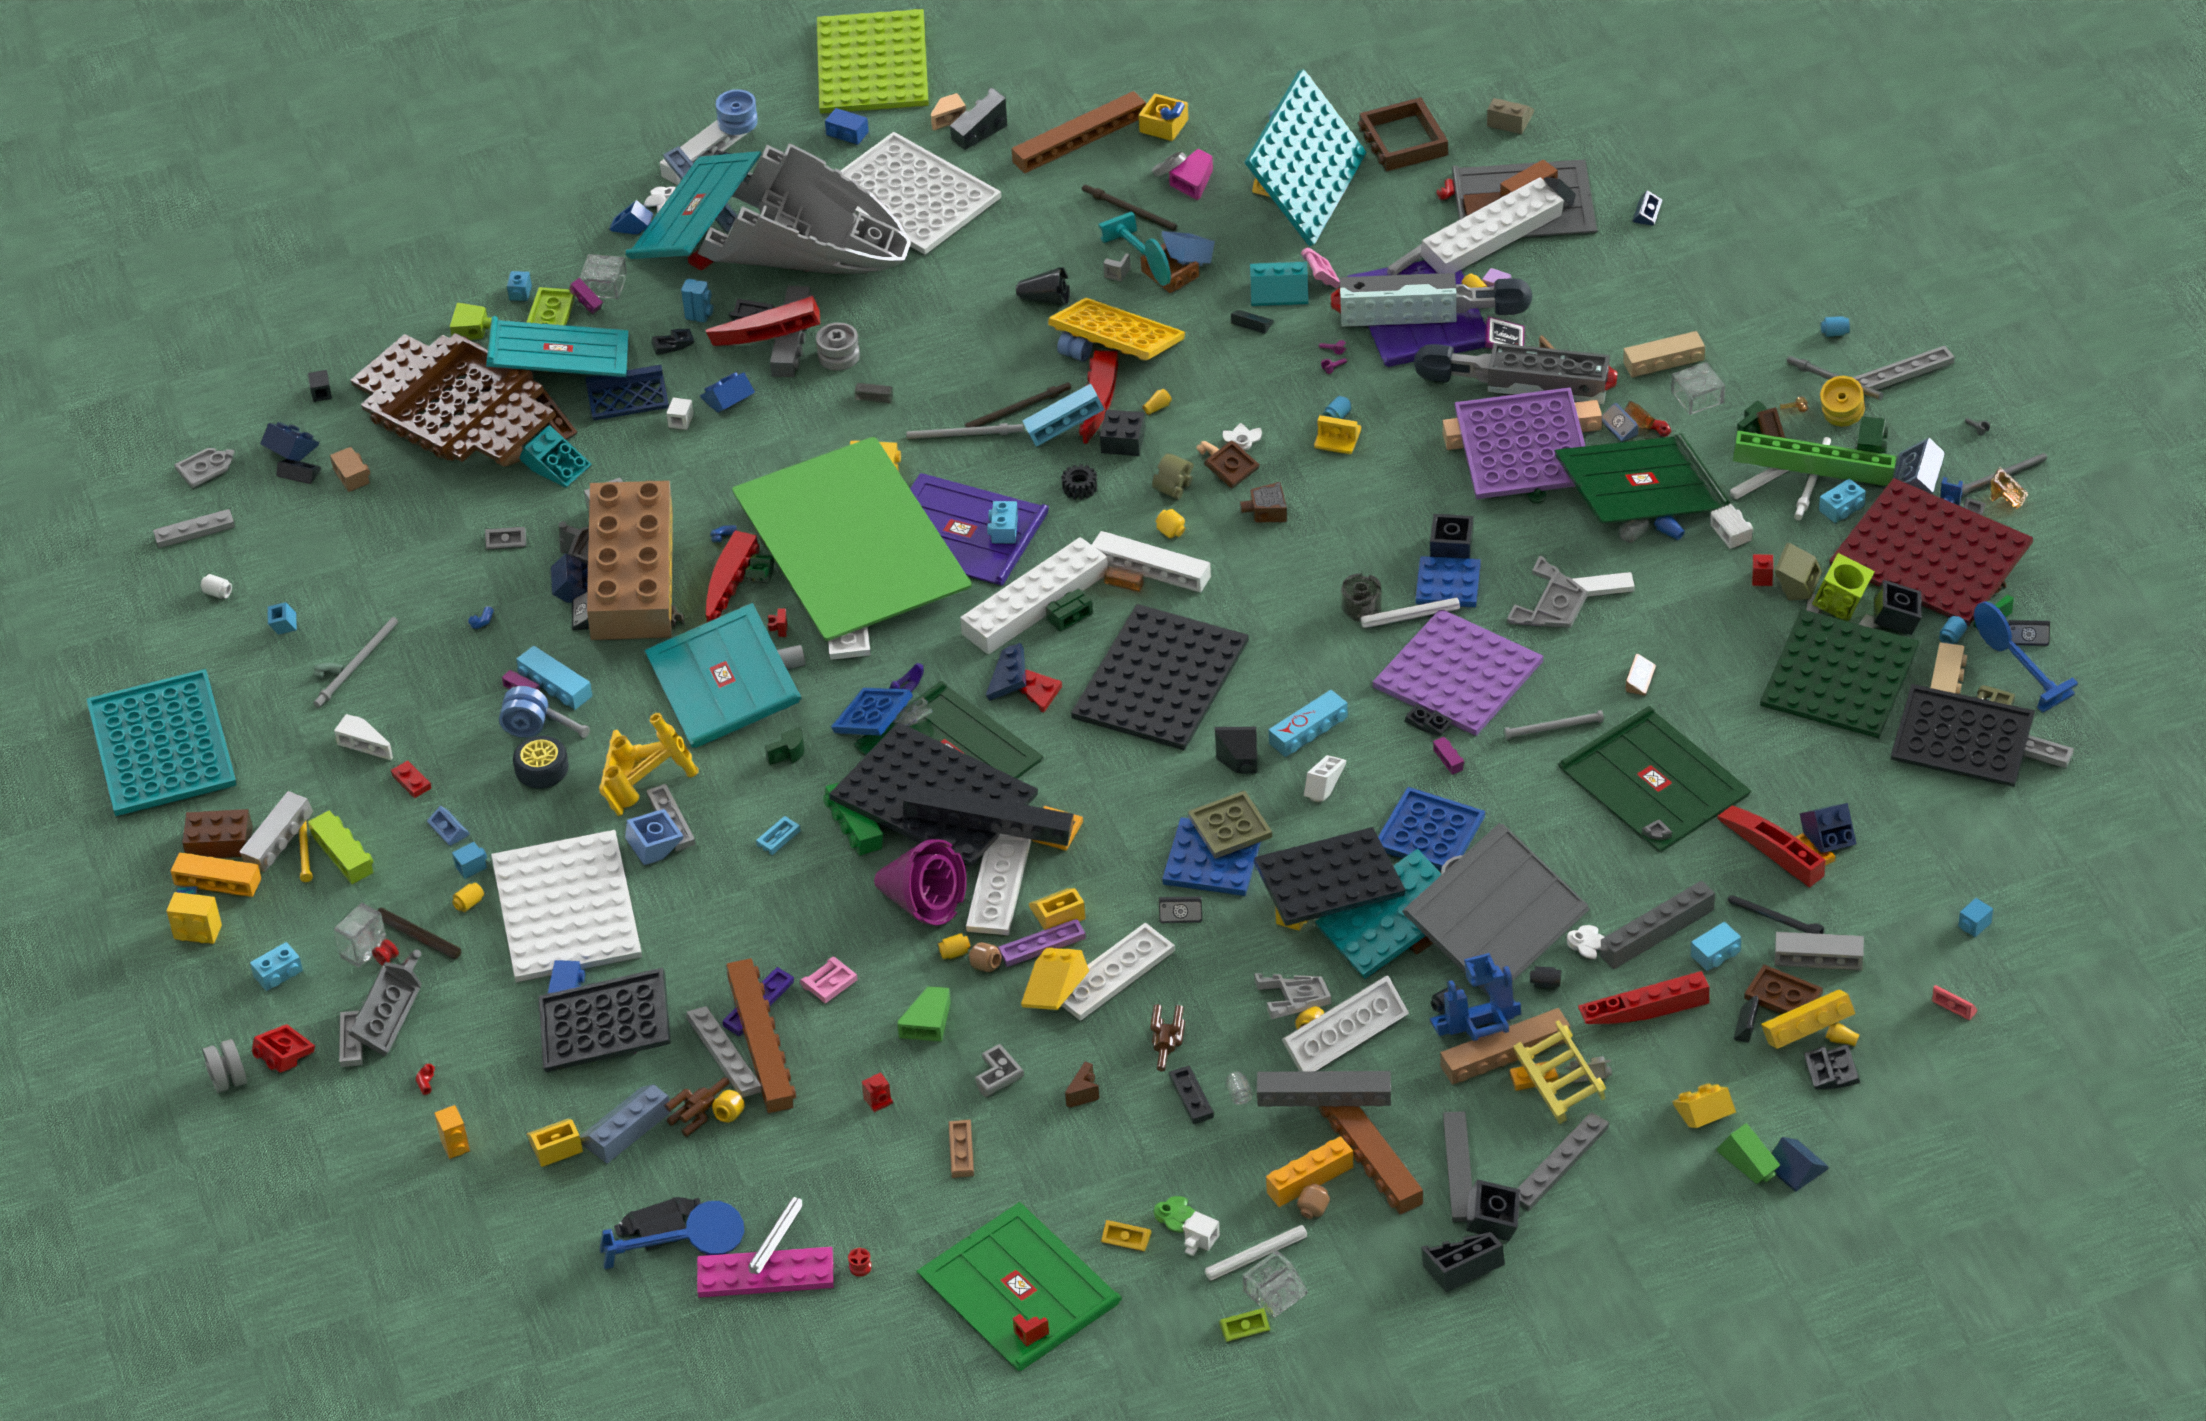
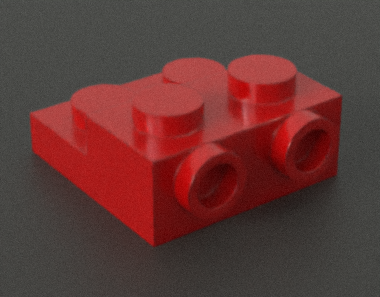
M288 1024L255 1036L252 1046V1054L255 1058L263 1059L269 1069H276L280 1073L296 1067L299 1058L312 1054L315 1050L313 1043Z

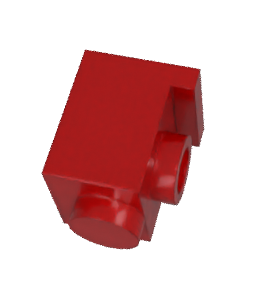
M881 1072L861 1081L863 1098L873 1112L893 1104L889 1083Z

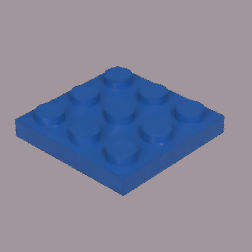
M1420 556L1416 604L1422 605L1458 598L1460 607H1476L1481 559Z
M862 688L831 728L834 733L882 735L913 695L910 689Z

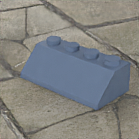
M654 1084L639 1088L580 1135L581 1145L606 1164L609 1163L671 1113V1111H667L664 1107L669 1102V1096Z

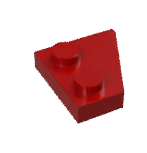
M1026 669V686L1018 690L1025 694L1029 701L1035 702L1039 706V710L1044 713L1061 690L1062 681Z

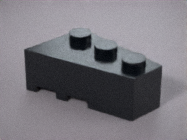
M992 87L988 90L989 94L984 99H978L975 102L976 106L969 112L966 110L950 125L951 140L964 150L1008 126L1005 97Z
M1491 1232L1465 1237L1462 1242L1450 1244L1449 1241L1442 1242V1246L1429 1248L1426 1245L1421 1247L1423 1267L1446 1293L1505 1265L1503 1245Z

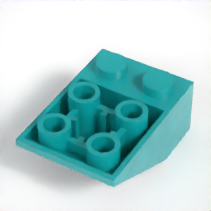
M550 425L529 442L519 456V459L533 472L565 488L592 465Z

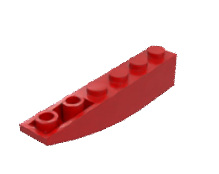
M813 296L706 329V333L713 346L768 340L820 325V310Z
M1095 350L1094 357L1090 358L1091 371H1088V383L1094 388L1105 410L1080 424L1079 435L1083 436V444H1087L1104 420L1106 410L1111 405L1118 372V351Z
M735 530L721 553L709 583L706 600L707 623L721 617V613L727 608L731 596L735 595L738 584L744 579L746 568L750 566V558L754 554H759L760 545L758 544L757 535Z
M1733 805L1717 816L1719 821L1809 888L1824 877L1826 859L1774 823Z
M1700 971L1578 1005V1009L1585 1024H1612L1647 1020L1709 1004L1710 987L1703 972Z

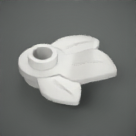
M662 186L652 189L650 191L651 195L646 198L644 206H657L658 213L676 187L665 188Z
M1242 423L1233 431H1223V439L1226 442L1232 440L1244 451L1250 449L1252 443L1259 441L1262 436L1261 428L1249 431Z
M1585 925L1581 926L1578 931L1573 930L1568 933L1567 944L1571 949L1579 951L1582 956L1596 959V950H1600L1601 939L1604 936L1597 934V927Z

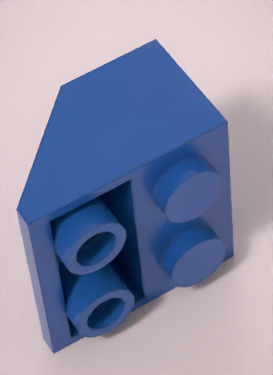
M735 372L704 389L705 393L701 394L700 397L718 413L750 396L755 391L744 372L739 375Z

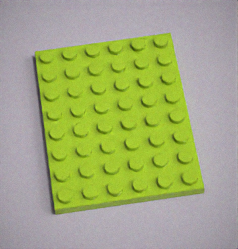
M924 9L817 17L820 114L832 113L835 108L850 112L929 106Z

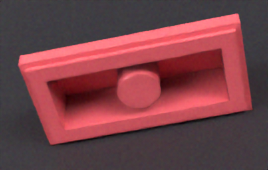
M1937 985L1933 987L1932 1002L1967 1020H1971L1977 1013V1008L1972 1003Z

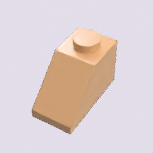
M957 93L940 98L931 113L933 130L951 125L966 111V105Z

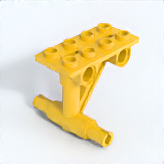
M660 713L653 714L649 720L657 730L656 736L660 740L658 742L632 746L626 736L621 735L618 730H613L599 790L617 816L623 815L625 807H630L639 800V794L633 785L670 756L676 765L683 768L687 777L691 778L698 774L699 769L691 760L692 754L685 746L682 737L676 733L672 725L665 722Z

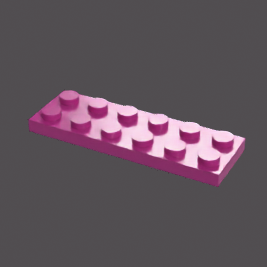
M832 1247L773 1251L757 1275L751 1274L748 1267L757 1252L697 1256L698 1298L834 1288Z

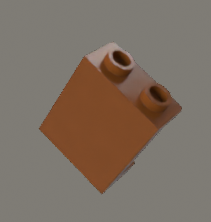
M1164 243L1161 247L1169 263L1171 281L1170 284L1162 286L1152 274L1146 256H1141V271L1169 293L1199 277L1198 262L1194 261L1189 265L1177 263V259L1170 257Z

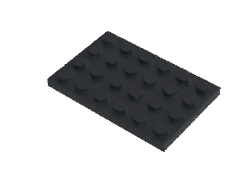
M1911 684L1891 753V760L2015 787L2035 716V710Z
M1373 827L1254 857V864L1285 926L1404 896L1406 891Z
M663 967L539 996L543 1069L546 1073L671 1044L666 977Z

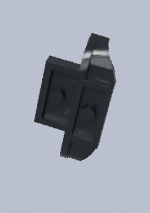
M673 1197L670 1200L637 1211H631L624 1216L619 1224L614 1225L616 1234L619 1238L631 1237L640 1234V1237L686 1229L683 1219L688 1218L690 1212L701 1202L699 1197L695 1199ZM673 1242L647 1246L644 1248L645 1251H649Z

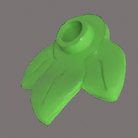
M1173 1196L1166 1202L1157 1203L1153 1212L1156 1220L1165 1223L1169 1230L1183 1233V1223L1192 1217L1195 1210L1187 1206V1198Z

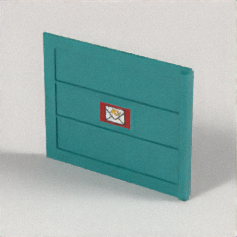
M762 152L698 157L632 249L626 250L625 255L630 259L690 255L762 155Z
M493 316L491 318L486 367L626 377L629 330L500 321L497 316Z
M753 603L645 650L692 748L702 746L800 702L799 700H802Z

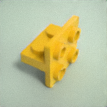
M1319 415L1317 420L1318 436L1314 443V448L1352 454L1361 432V426L1357 425L1356 421Z

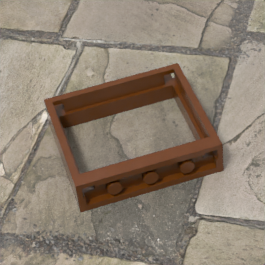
M1421 97L1359 113V121L1357 122L1359 131L1363 132L1366 143L1370 144L1372 153L1376 154L1378 163L1382 164L1386 172L1448 156V140ZM1416 115L1432 142L1389 153L1373 126Z

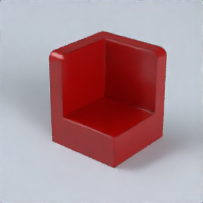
M1018 1314L1012 1318L1014 1333L1026 1346L1049 1334V1324L1045 1317L1040 1320L1038 1317H1033L1026 1321L1021 1314Z

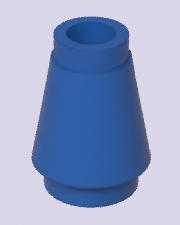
M1672 516L1658 517L1654 523L1658 531L1676 540L1682 538L1685 533Z

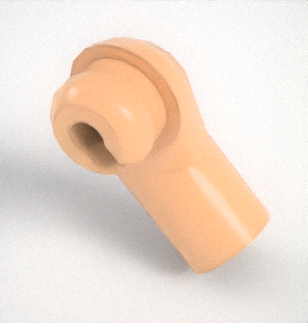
M1207 441L1200 442L1201 444L1196 447L1202 455L1206 451L1213 455L1219 450Z

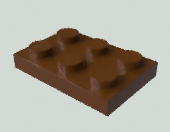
M1763 965L1744 993V999L1749 1001L1753 996H1758V1005L1784 1014L1820 998L1823 994V988Z

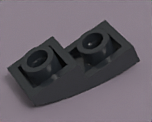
M1418 704L1412 708L1404 720L1417 729L1441 736L1452 723L1451 719L1437 710L1431 713Z

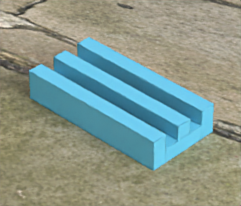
M784 816L756 840L757 846L759 848L762 846L764 851L768 850L769 854L773 855L801 831L800 825Z

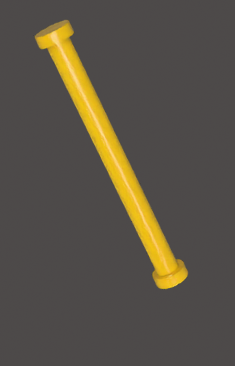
M305 821L299 829L302 870L300 880L302 882H310L313 879V875L310 872L307 823Z

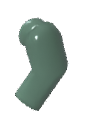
M330 662L317 664L313 668L315 669L313 675L319 678L324 677V672L339 675L344 670V666Z

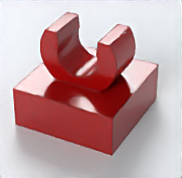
M786 608L778 609L777 616H768V631L778 630L779 637H787L788 622Z

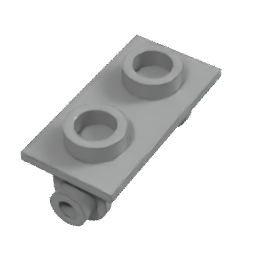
M1604 1056L1591 1058V1063H1587L1596 1079L1599 1077L1606 1079L1612 1075L1611 1067L1606 1065V1063L1611 1062V1059L1605 1060ZM1570 1061V1066L1564 1067V1069H1570V1072L1580 1066L1577 1061ZM1583 1075L1572 1083L1588 1081L1586 1075Z

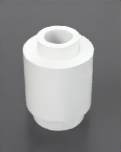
M209 574L202 579L201 588L203 593L222 599L229 597L232 591V584L226 579Z

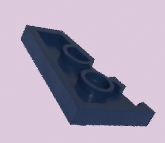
M1021 643L1008 646L1001 651L986 693L989 701L1026 686L1024 648Z

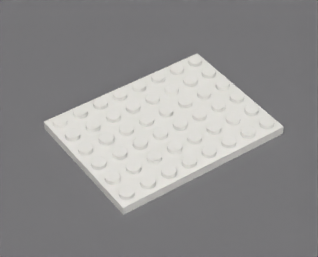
M895 132L841 170L842 175L850 180H855L859 186L871 192L892 213L910 240V246L923 254H927L1001 198V191ZM858 206L854 211V214L857 216L859 212L869 215Z
M615 830L491 854L516 982L552 975L555 960L580 961L581 969L642 957Z

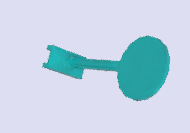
M1133 212L1098 224L1102 232V237L1100 238L1103 243L1123 237L1140 253L1146 256L1151 272L1159 284L1162 286L1170 284L1171 271L1161 245L1153 238L1148 239L1144 245L1131 234L1137 231L1135 214Z

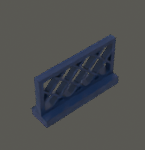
M661 365L627 370L626 377L605 375L585 377L593 421L669 408ZM661 383L656 390L650 387L651 384ZM632 387H642L638 393L630 390ZM614 390H622L619 396L611 393ZM645 390L653 393L648 399L642 396ZM603 393V396L597 399L592 394ZM627 393L634 396L630 402L622 399ZM608 396L614 399L611 405L603 402ZM656 396L664 399V402L655 403L653 400ZM637 399L645 402L642 406L637 407L633 405ZM619 402L625 405V407L620 410L614 407ZM599 406L606 408L602 413H595Z

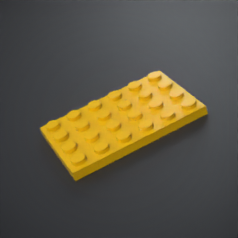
M1089 298L1078 301L1049 317L1048 325L1055 327L1058 331L1070 332L1073 336L1087 338L1090 342L1104 344L1107 348L1121 350L1122 353L1138 356L1141 360L1151 359L1182 341L1185 337L1184 331Z

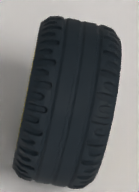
M535 736L519 744L513 754L514 770L518 780L531 788L551 787L563 780L568 772L569 762L566 748L559 740L553 737Z

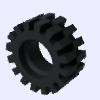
M1075 464L1073 468L1069 466L1067 471H1063L1061 476L1062 490L1064 494H1067V497L1070 498L1072 496L1074 500L1079 497V500H1083L1084 496L1087 499L1089 494L1093 496L1094 492L1097 491L1096 471L1094 472L1093 468L1089 469L1088 465L1083 467V464H1079V467H1077Z

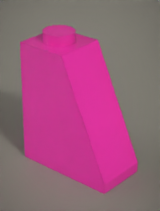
M1200 149L1194 151L1185 161L1169 171L1170 186L1199 200L1213 171L1212 156Z

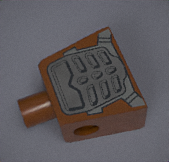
M1281 482L1251 489L1250 500L1240 502L1241 513L1253 512L1254 521L1257 523L1287 522V507Z

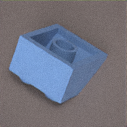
M1162 231V237L1171 258L1177 259V263L1189 265V262L1193 263L1196 261L1199 263V266H1202L1203 263H1211L1215 241L1191 233Z
M662 809L627 820L625 839L643 865L663 860L683 840V835L666 810Z

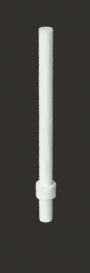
M1825 437L1822 444L1830 445L1831 439ZM1810 474L1802 497L1798 499L1796 504L1797 510L1794 515L1796 520H1801L1804 512L1809 507V498L1818 475Z

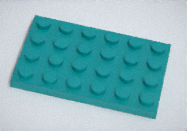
M1418 848L1393 865L1406 889L1404 896L1323 916L1315 921L1320 931L1364 979L1426 936L1402 913L1405 907L1442 875Z

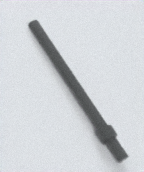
M1792 356L1787 358V363L1796 366L1798 370L1803 372H1811L1828 380L1839 376L1814 366L1805 359L1800 360ZM1861 384L1863 394L1882 400L1883 393Z

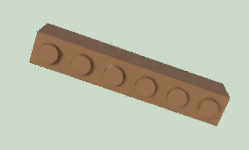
M1559 1008L1509 1026L1508 1033L1499 1032L1480 1037L1477 1041L1472 1040L1440 1052V1067L1452 1085L1463 1082L1471 1077L1484 1074L1487 1071L1519 1060L1515 1055L1513 1046L1521 1042L1524 1048H1531L1558 1032L1556 1021L1559 1020L1563 1026L1567 1025L1569 1029L1570 1024ZM1561 1040L1550 1047L1556 1046L1558 1044H1563L1565 1042L1564 1040Z

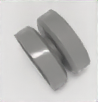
M836 322L822 327L817 332L818 359L823 367L840 371L854 366L859 361L858 334L854 327L846 323Z
M232 1039L221 1042V1057L217 1048L213 1045L202 1049L209 1078L213 1082L217 1093L229 1090L227 1076H230L233 1085L236 1087L247 1084L244 1068Z

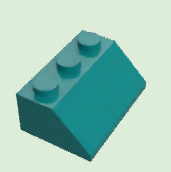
M1307 262L1250 264L1251 306L1308 304Z

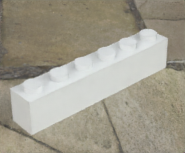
M716 120L680 148L694 164L698 157L713 156L716 150H726L747 133L742 135L727 134L720 130ZM663 159L660 162L661 176L678 185L681 179Z
M1100 531L1092 544L1093 547L1107 556L1108 566L1200 593L1211 577L1210 562Z

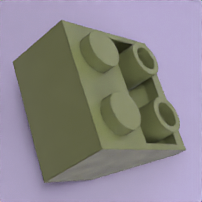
M1786 543L1779 562L1775 567V575L1778 577L1782 590L1788 600L1811 599L1822 573L1817 559L1795 545Z

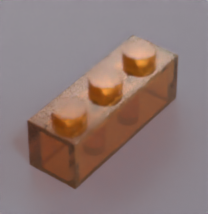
M1629 401L1624 409L1642 429H1650L1655 421V418L1645 409L1632 401Z
M1108 566L1104 573V583L1140 592L1144 585V575Z

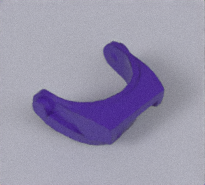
M916 663L903 677L893 681L889 689H900V686L908 681L909 683L901 689H910L911 692L915 690L924 673L923 665Z

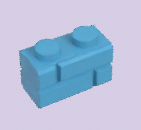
M687 279L681 289L685 318L692 321L706 322L714 309L713 305L710 304L712 292L708 290L707 282Z

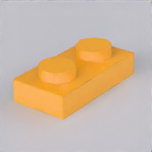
M1546 1062L1537 1063V1064H1535V1065L1540 1064V1066H1541L1542 1064H1544V1063H1546ZM1523 1066L1510 1069V1077L1516 1091L1536 1087ZM1555 1068L1546 1072V1076L1543 1077L1546 1083H1553L1558 1080Z

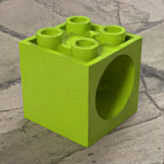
M1838 553L1812 605L1849 622L1875 571Z

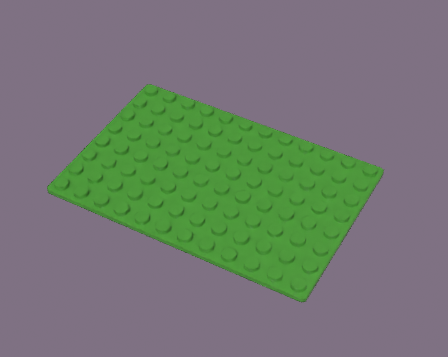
M876 437L859 441L732 488L736 499L826 641L967 590L972 586L962 567Z

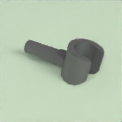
M1968 417L1965 419L1966 423L1977 429L1978 435H1984L1985 430L1989 431L1990 429L1988 421L1982 420L1978 423Z
M673 605V626L676 627V621H681L682 625H684L683 614L679 613L676 606Z

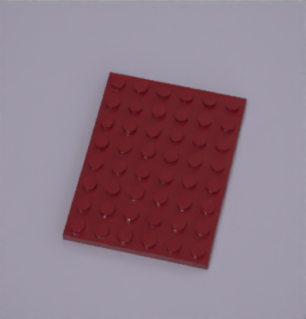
M1893 478L1830 558L1829 564L1830 566L1832 565L1839 553L1875 571L1869 583L1879 587L1882 581L1886 580L1921 591L1922 606L1949 618L1952 616L1961 617L1965 620L1967 626H1970L1974 621V609L1977 604L1990 600L2032 545L2033 537Z

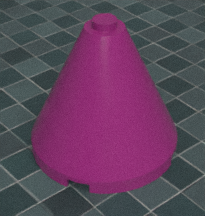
M934 839L926 840L880 869L874 877V883L880 892L921 923L942 925L950 921L957 914L954 911L957 904L963 903L966 892L965 865L960 853H955L951 848L952 844L949 842Z

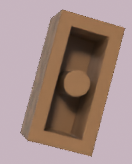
M352 447L330 455L332 468L348 492L370 483L368 478L370 470L367 464L363 465L360 454L355 453Z

